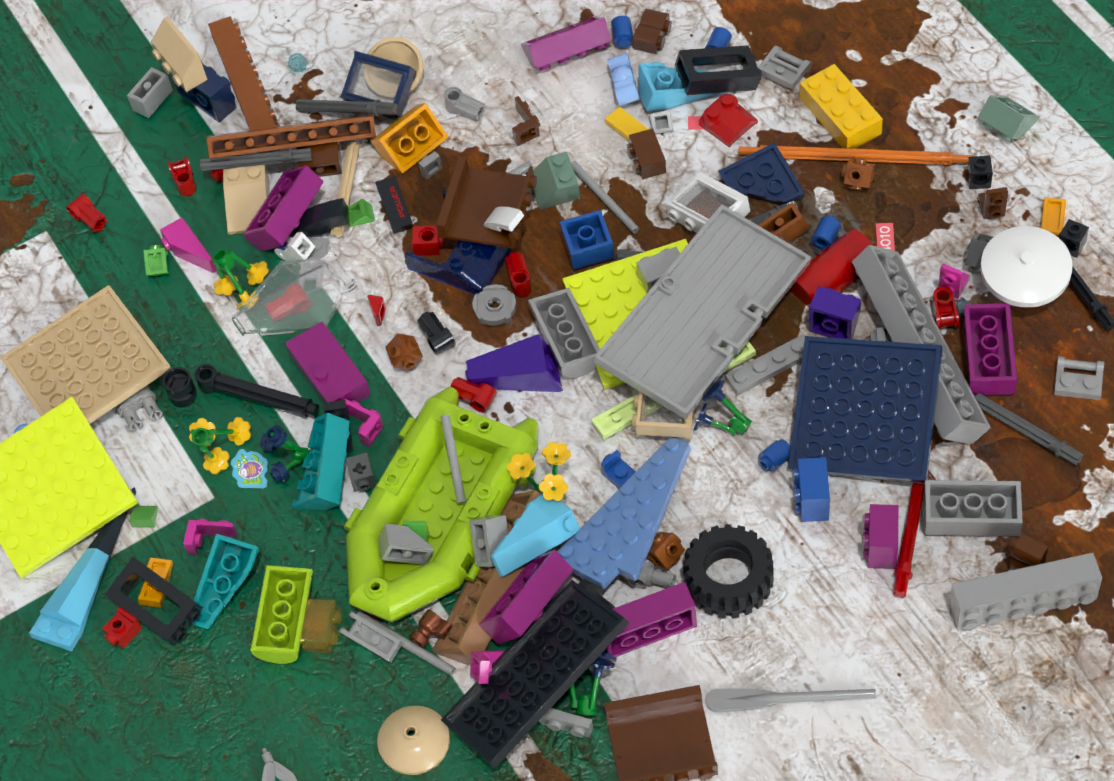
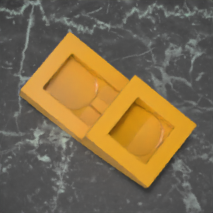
M150 558L147 567L169 582L173 561ZM145 580L138 597L139 605L161 608L166 595Z

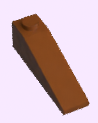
M793 202L758 225L787 243L810 229L805 218Z

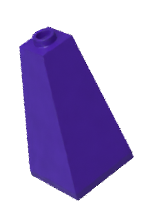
M540 334L466 361V378L477 385L486 383L495 390L563 391L558 365L548 344Z

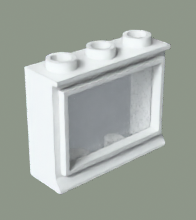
M699 172L697 177L670 202H666L668 217L673 222H678L688 230H693L696 233L700 231L721 204L743 217L751 211L747 196L702 172Z

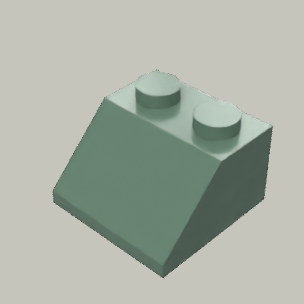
M990 95L978 118L984 121L983 125L991 130L997 129L1001 132V137L1011 141V139H1020L1039 120L1040 116L1007 96Z
M567 151L546 157L533 170L534 176H537L536 188L532 189L540 210L580 199L579 183Z

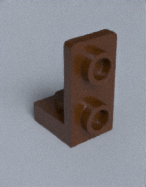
M517 96L515 97L516 110L525 122L513 127L512 132L514 142L517 146H520L540 136V122L536 115L530 113L527 102H523Z
M1007 187L991 189L985 193L978 194V202L983 219H996L1005 216L1008 198Z

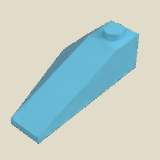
M660 62L639 63V96L646 111L666 110L720 94L686 95L676 68L665 67V63ZM698 69L695 70L696 72H699V73H701V72H709V71L698 70Z
M543 493L531 500L526 505V510L522 516L513 523L514 527L503 537L490 555L500 577L507 575L566 541L581 530L572 510L561 501L545 500Z

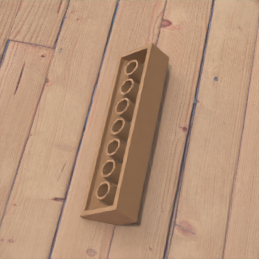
M533 490L511 496L501 514L506 515L508 534L514 527L513 523L526 510V505L540 495L538 491ZM527 563L503 577H500L495 566L482 567L474 582L467 580L447 619L453 627L444 638L438 637L432 651L435 654L462 664H471V652L485 651L489 641L492 639L478 624Z

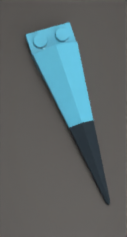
M134 487V488H132L131 491H132V493H133L134 496H135V495H136V489H135V487ZM129 509L105 524L41 609L39 618L29 632L31 638L71 652L73 651L84 632L104 570Z

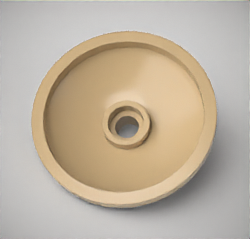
M389 37L377 42L368 51L367 54L408 65L417 71L410 92L419 84L423 75L424 63L420 51L412 42L400 37ZM364 64V77L369 87L383 97L395 98L402 74H394L392 71Z
M414 705L403 707L388 716L380 727L377 738L378 750L385 764L392 770L406 775H418L435 768L445 757L450 744L449 730L441 721L442 717L440 714L428 707ZM410 731H415V734H414V735H412V736H408V735H407L408 732H410Z

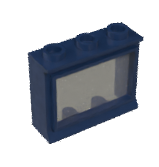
M354 51V58L342 94L339 97L344 101L374 102L375 100H380L381 102L395 103L398 106L396 115H381L393 119L394 116L400 118L417 71L408 65Z

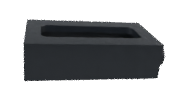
M749 45L679 50L675 62V67L686 95L756 90L762 78L761 70L757 67L755 56L751 52ZM741 63L743 67L741 70L701 73L696 72L694 66Z
M134 557L131 558L105 593L107 597L173 645L183 640L187 633L186 630L191 623L197 621L203 608ZM139 577L146 580L180 606V610L169 624H164L126 596Z

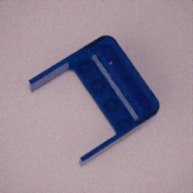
M444 190V192H443V198H444V199H445V196H446V193H447L446 190ZM459 240L447 261L442 264L407 251L404 257L407 269L476 295L482 292L484 287L491 285L504 264L505 258L508 257L513 248Z

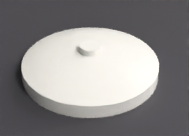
M1018 226L998 233L988 242L981 258V275L988 290L1001 301L1018 307H1037L1055 300L1067 288L1072 273V258L1066 245L1051 232L1033 226Z

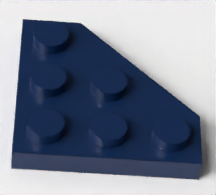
M775 142L718 171V175L724 185L745 196L781 205L792 200L796 201L805 196L802 187Z

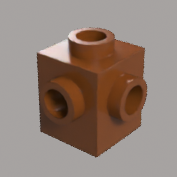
M858 157L850 160L847 165L844 164L842 177L845 178L844 184H849V188L861 190L862 187L870 188L873 183L876 164L866 163V159Z
M397 333L385 347L394 368L411 370L423 357L414 336Z
M658 532L647 558L654 564V567L668 570L680 560V556L685 549L680 544L681 539L672 532Z

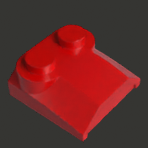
M732 94L720 96L704 110L699 119V126L729 148L751 127L758 123V120L751 113L738 104L737 97Z

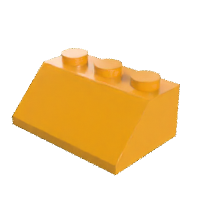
M423 103L415 105L370 141L380 156L399 173L403 174L449 138V136L428 105Z

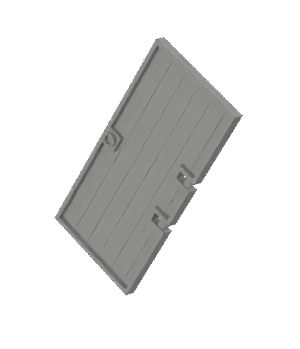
M721 204L594 356L593 363L686 420L732 362V353L737 355L761 326L763 319L761 316L764 318L768 317L808 267L812 257Z

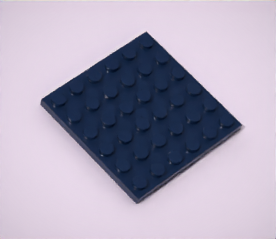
M805 336L788 464L789 471H794V468H798V459L826 457L828 474L925 482L928 478L943 347L931 344Z

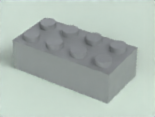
M925 480V535L1020 536L1023 524L1021 481Z

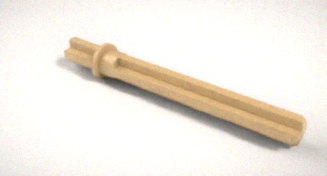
M351 141L347 145L337 199L343 198L347 206H349L360 148L359 144L355 143V141ZM345 225L332 227L331 235L340 238V235L344 233Z

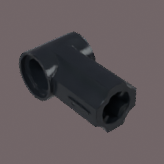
M427 311L421 314L417 323L426 335L427 341L435 354L456 344L450 330L447 327H443L434 312Z

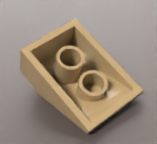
M265 165L223 169L228 235L244 233L269 195L270 179Z

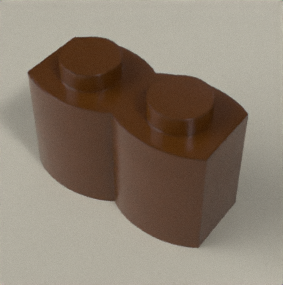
M646 8L633 35V48L657 54L659 48H663L665 35L670 32L672 27L669 14Z
M1022 533L1019 538L1015 537L1009 549L1011 552L1007 559L1010 561L1009 568L1016 570L1046 563L1049 546Z

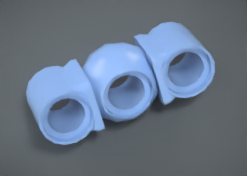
M624 53L607 59L619 105L622 106L640 100L628 54Z

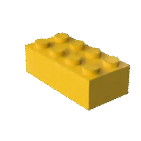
M835 64L800 82L799 98L842 148L856 149L882 134L883 118Z

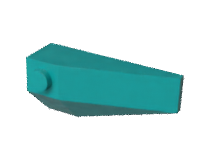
M216 534L194 601L203 608L197 621L191 624L205 629L211 627L252 570L259 550L258 546Z

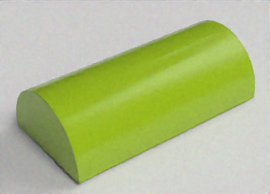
M266 565L251 645V653L255 657L277 664L292 663L298 659L313 569Z

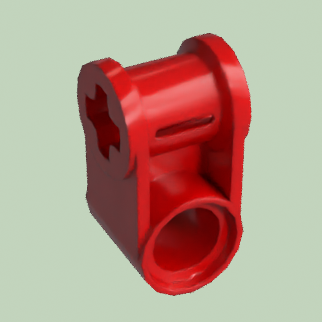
M185 156L184 159L173 163L167 162L179 194L186 197L193 195L196 192L197 186L192 175L193 171L188 157Z
M946 286L936 288L933 292L932 300L936 325L939 330L952 326L959 328V313L956 308L953 291Z

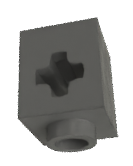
M367 453L345 458L354 492L366 491L376 486Z

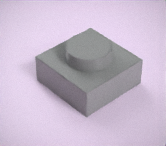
M435 151L429 156H425L419 162L423 178L427 180L443 169L440 156Z

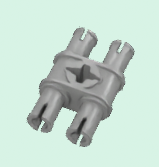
M148 385L115 406L117 414L125 419L131 431L137 430L134 422L139 429L143 425V422L136 413L137 410L144 407L150 420H156L153 412L157 414L158 418L163 413L155 401V393L151 391Z

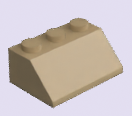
M168 16L163 18L151 40L154 49L152 54L157 62H162L166 73L173 75L172 78L178 87L182 86L187 92L205 82L207 77L199 53Z

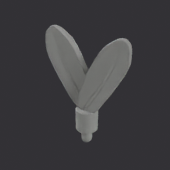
M265 747L262 748V758L265 763L262 781H275L276 777L281 781H298L290 770L274 761L271 752H268Z

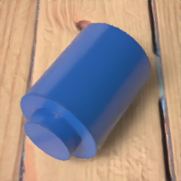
M623 15L613 18L611 28L614 44L621 48L629 47L633 44L631 19Z
M714 28L705 48L728 47L732 34L725 28Z
M824 216L821 218L811 238V242L815 247L825 250L834 243L841 228L840 223L835 217Z

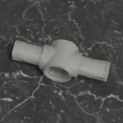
M647 559L636 582L624 576L630 585L641 589L646 588L647 584H657L669 588L674 586L676 582L675 574L657 570L654 564Z

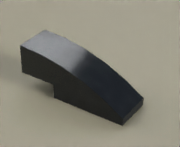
M340 198L308 208L300 218L299 226L289 236L294 237L297 232H303L306 237L331 233L332 227L348 225L349 207L345 200Z

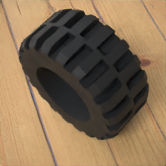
M724 524L725 527L719 528L718 525L713 526L711 531L707 532L704 530L699 533V539L694 538L690 542V548L686 549L683 561L684 582L695 605L699 609L704 607L705 613L711 616L717 613L718 618H726V615H732V618H739L741 613L748 615L752 613L753 607L758 609L763 605V599H768L770 588L773 587L774 568L771 550L767 547V543L763 538L757 539V533L753 530L745 531L744 526L738 525L737 528L732 527V524ZM724 558L740 560L751 570L744 580L735 584L718 583L712 580L706 574V571L714 562Z

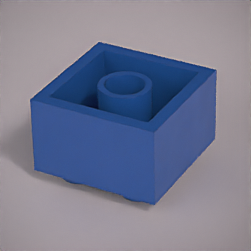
M601 210L560 221L561 236L573 270L615 258L613 242Z
M826 457L798 459V468H794L793 480L794 493L796 495V514H801V522L829 521L830 494Z

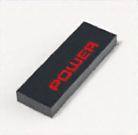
M392 176L376 181L375 184L393 234L413 228V223L396 177Z

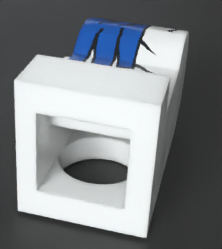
M297 232L294 237L289 236L284 245L276 247L274 251L285 261H305L315 246L303 232Z

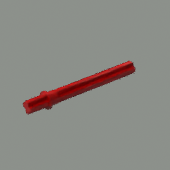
M918 483L912 485L899 563L893 573L896 577L893 595L901 596L902 598L906 597L908 581L913 577L911 564L925 487L923 484Z

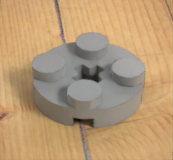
M496 284L484 287L482 292L474 296L472 302L473 311L478 322L490 326L510 323L517 308L515 295L508 291L507 287ZM493 302H497L499 305L497 308L489 307L493 305Z

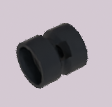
M181 367L168 370L163 376L162 383L170 402L179 408L191 405L197 398V390L190 373Z

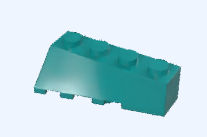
M330 413L323 414L314 419L307 446L311 450L306 458H304L302 467L306 468L303 480H298L296 489L300 490L298 499L293 500L291 508L328 510L340 504L342 481L345 475L344 463L347 457V439L350 434V421Z

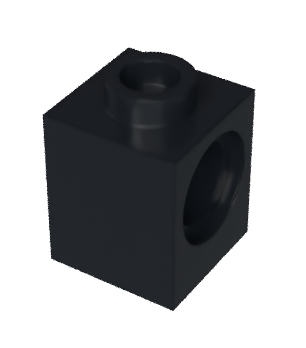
M990 155L968 157L967 177L969 189L991 188L993 171Z
M1068 219L1059 235V239L1066 245L1070 255L1078 258L1086 244L1089 227Z

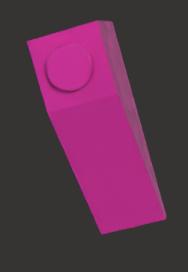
M182 217L160 229L163 236L160 239L164 248L170 249L174 256L214 273L217 271L211 256Z

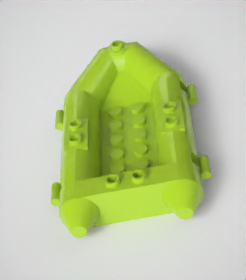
M447 387L428 398L416 419L409 417L401 429L398 437L403 441L362 510L355 508L344 525V529L349 531L346 535L349 604L392 623L460 589L464 580L474 582L482 567L475 565L469 520L488 515H501L517 485L523 488L527 487L529 484L527 478L513 479L507 470V464L511 462L512 457L516 454L528 453L531 455V460L533 459L538 450V422L536 420L526 418L515 426L510 427L458 407L459 393L452 387ZM442 415H450L466 503L457 504L441 422ZM536 467L530 471L531 476L534 475ZM403 521H425L429 530L428 543L433 546V551L427 563L420 565L381 560L378 538L384 525L395 524L403 526Z

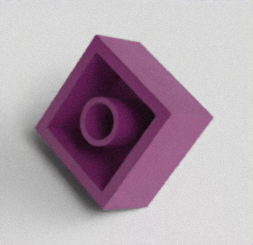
M870 504L869 513H865L863 559H868V568L896 569L899 505Z

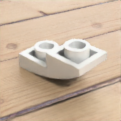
M497 207L483 225L499 232L502 229L512 232L524 214L516 208Z

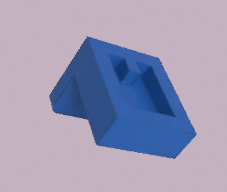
M618 450L606 455L601 463L602 475L618 489L636 472L621 459V453Z

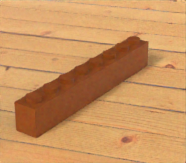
M231 16L209 23L208 26L249 130L280 127L279 124L275 125L274 121H277L274 110H269L268 108L271 104L267 94H262L265 91L262 81H257L256 77H259L256 66H251L250 64L253 62L249 51L245 52L244 50L247 48L244 37H239L241 31L238 23H233Z
M364 115L205 137L208 157L211 159L376 137L373 116Z

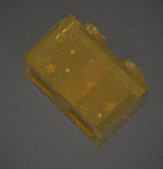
M307 600L300 640L304 652L332 653L333 645H337L338 631H336L337 623L340 624L342 613L341 609H338L335 600Z

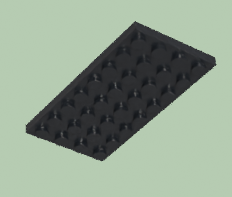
M573 580L546 606L542 616L535 622H532L522 636L518 637L492 664V673L489 675L488 684H478L476 681L441 719L450 730L494 769L629 624L623 616Z

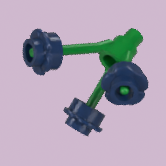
M279 425L273 426L268 429L266 434H263L260 446L264 452H274L277 447L292 452V462L285 466L281 462L271 464V470L269 471L275 482L280 480L281 483H284L285 479L289 477L288 469L304 461L310 450L286 440L287 433Z

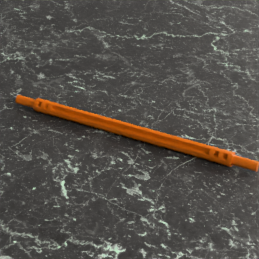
M760 145V147L739 146L738 155H750L768 145ZM777 146L784 159L850 161L858 157L866 159L867 162L952 165V163L968 164V157L974 156L954 155L953 152Z

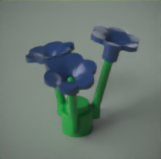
M722 376L718 378L706 393L703 400L707 401L715 397L719 402L722 401L734 413V416L728 422L732 426L729 427L706 415L707 404L704 403L693 430L696 431L698 426L704 423L726 430L733 436L736 432L742 435L752 420L741 413L726 398V395L721 390L725 383Z
M601 653L590 665L594 667L591 695H580L579 699H577L574 683L569 688L571 708H576V714L595 715L600 677H602L604 669L615 667V663L612 662L617 661L616 657L608 653Z

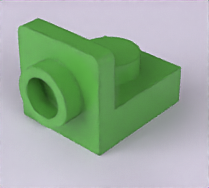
M153 245L149 247V250H143L146 276L169 274L168 250L166 248H162V245Z

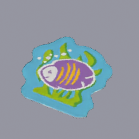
M240 449L231 460L233 467L232 476L237 480L238 487H267L268 481L264 477L268 470L267 459L257 452H246L244 449Z

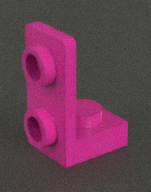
M942 264L938 287H949L953 291L954 298L959 299L969 281L970 275Z
M344 398L343 400H346L349 415L364 422L360 426L359 436L361 443L370 447L384 428L381 415L373 409L363 408L354 400L349 401Z
M206 519L189 520L183 542L188 555H197L199 547H202L203 535L216 536V534L236 538L237 531L234 524L225 520L219 522H212Z
M505 650L471 652L470 675L478 684H488L489 675L492 673V664Z

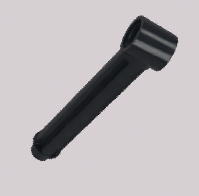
M210 364L200 365L194 373L199 389L205 394L219 391L301 415L304 418L308 416L316 417L319 412V404L313 403L312 399L302 398L221 374Z

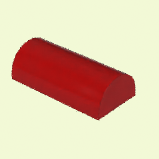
M855 229L849 230L811 260L808 267L789 291L808 307L813 300L818 286L831 288L841 293L860 278L855 272L856 269L852 261L868 245L873 244L860 231Z

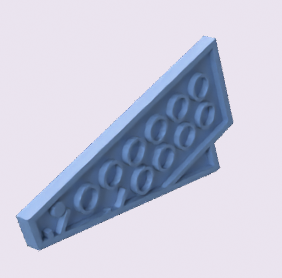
M670 437L580 528L581 530L574 534L557 551L574 569L572 573L602 589H605L619 573L636 582L691 448L688 442L677 437Z

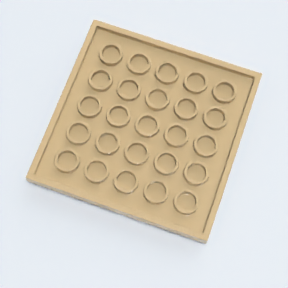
M109 285L0 357L40 416L73 397L89 423H92L172 369Z

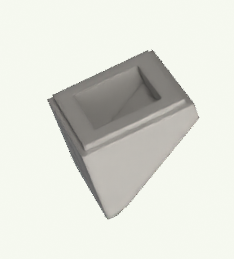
M670 111L649 114L651 128L654 129L655 134L674 131Z

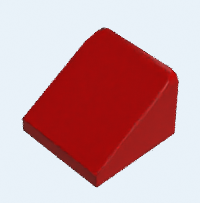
M368 295V301L377 326H381L386 311L384 299L382 296Z

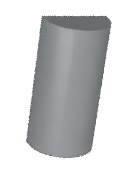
M567 288L528 300V305L562 375L567 378H578L596 369V364L593 363L594 356L600 348L571 290Z

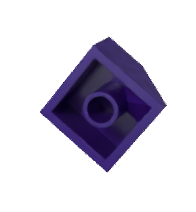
M818 286L809 306V332L828 338L853 339L860 315L861 299L850 294L846 295L836 292L831 288Z

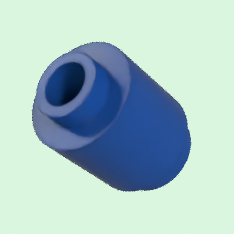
M784 439L775 440L759 453L758 462L760 466L766 471L774 472L789 459L791 446Z

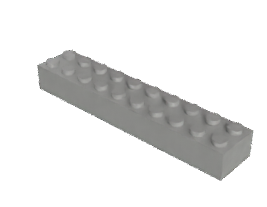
M868 245L852 263L856 269V274L861 278L865 286L866 293L873 302L874 309L882 319V325L891 337V342L931 344L943 347L934 418L938 434L945 440L973 444L991 428L900 254L897 251Z

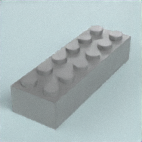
M1084 554L953 583L949 607L957 630H972L979 625H995L1006 619L1018 620L1025 615L1033 613L1040 615L1056 608L1063 610L1074 604L1092 603L1094 600H1097L1102 575L1094 554Z

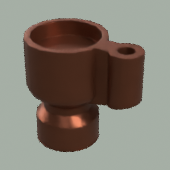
M428 609L418 621V630H414L409 638L424 649L429 642V637L438 636L444 638L453 626Z

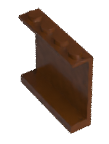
M458 156L436 224L439 237L514 248L516 240L521 238L520 227L526 221V207L530 206L532 201V188L535 189L537 184V176H534L533 167H529L526 176L469 168L467 157ZM501 206L519 209L524 214L512 232L505 229L499 232L487 228L483 224L494 209Z
M700 685L604 703L619 781H690L699 778L701 780H708L712 776L718 775V765L715 762Z

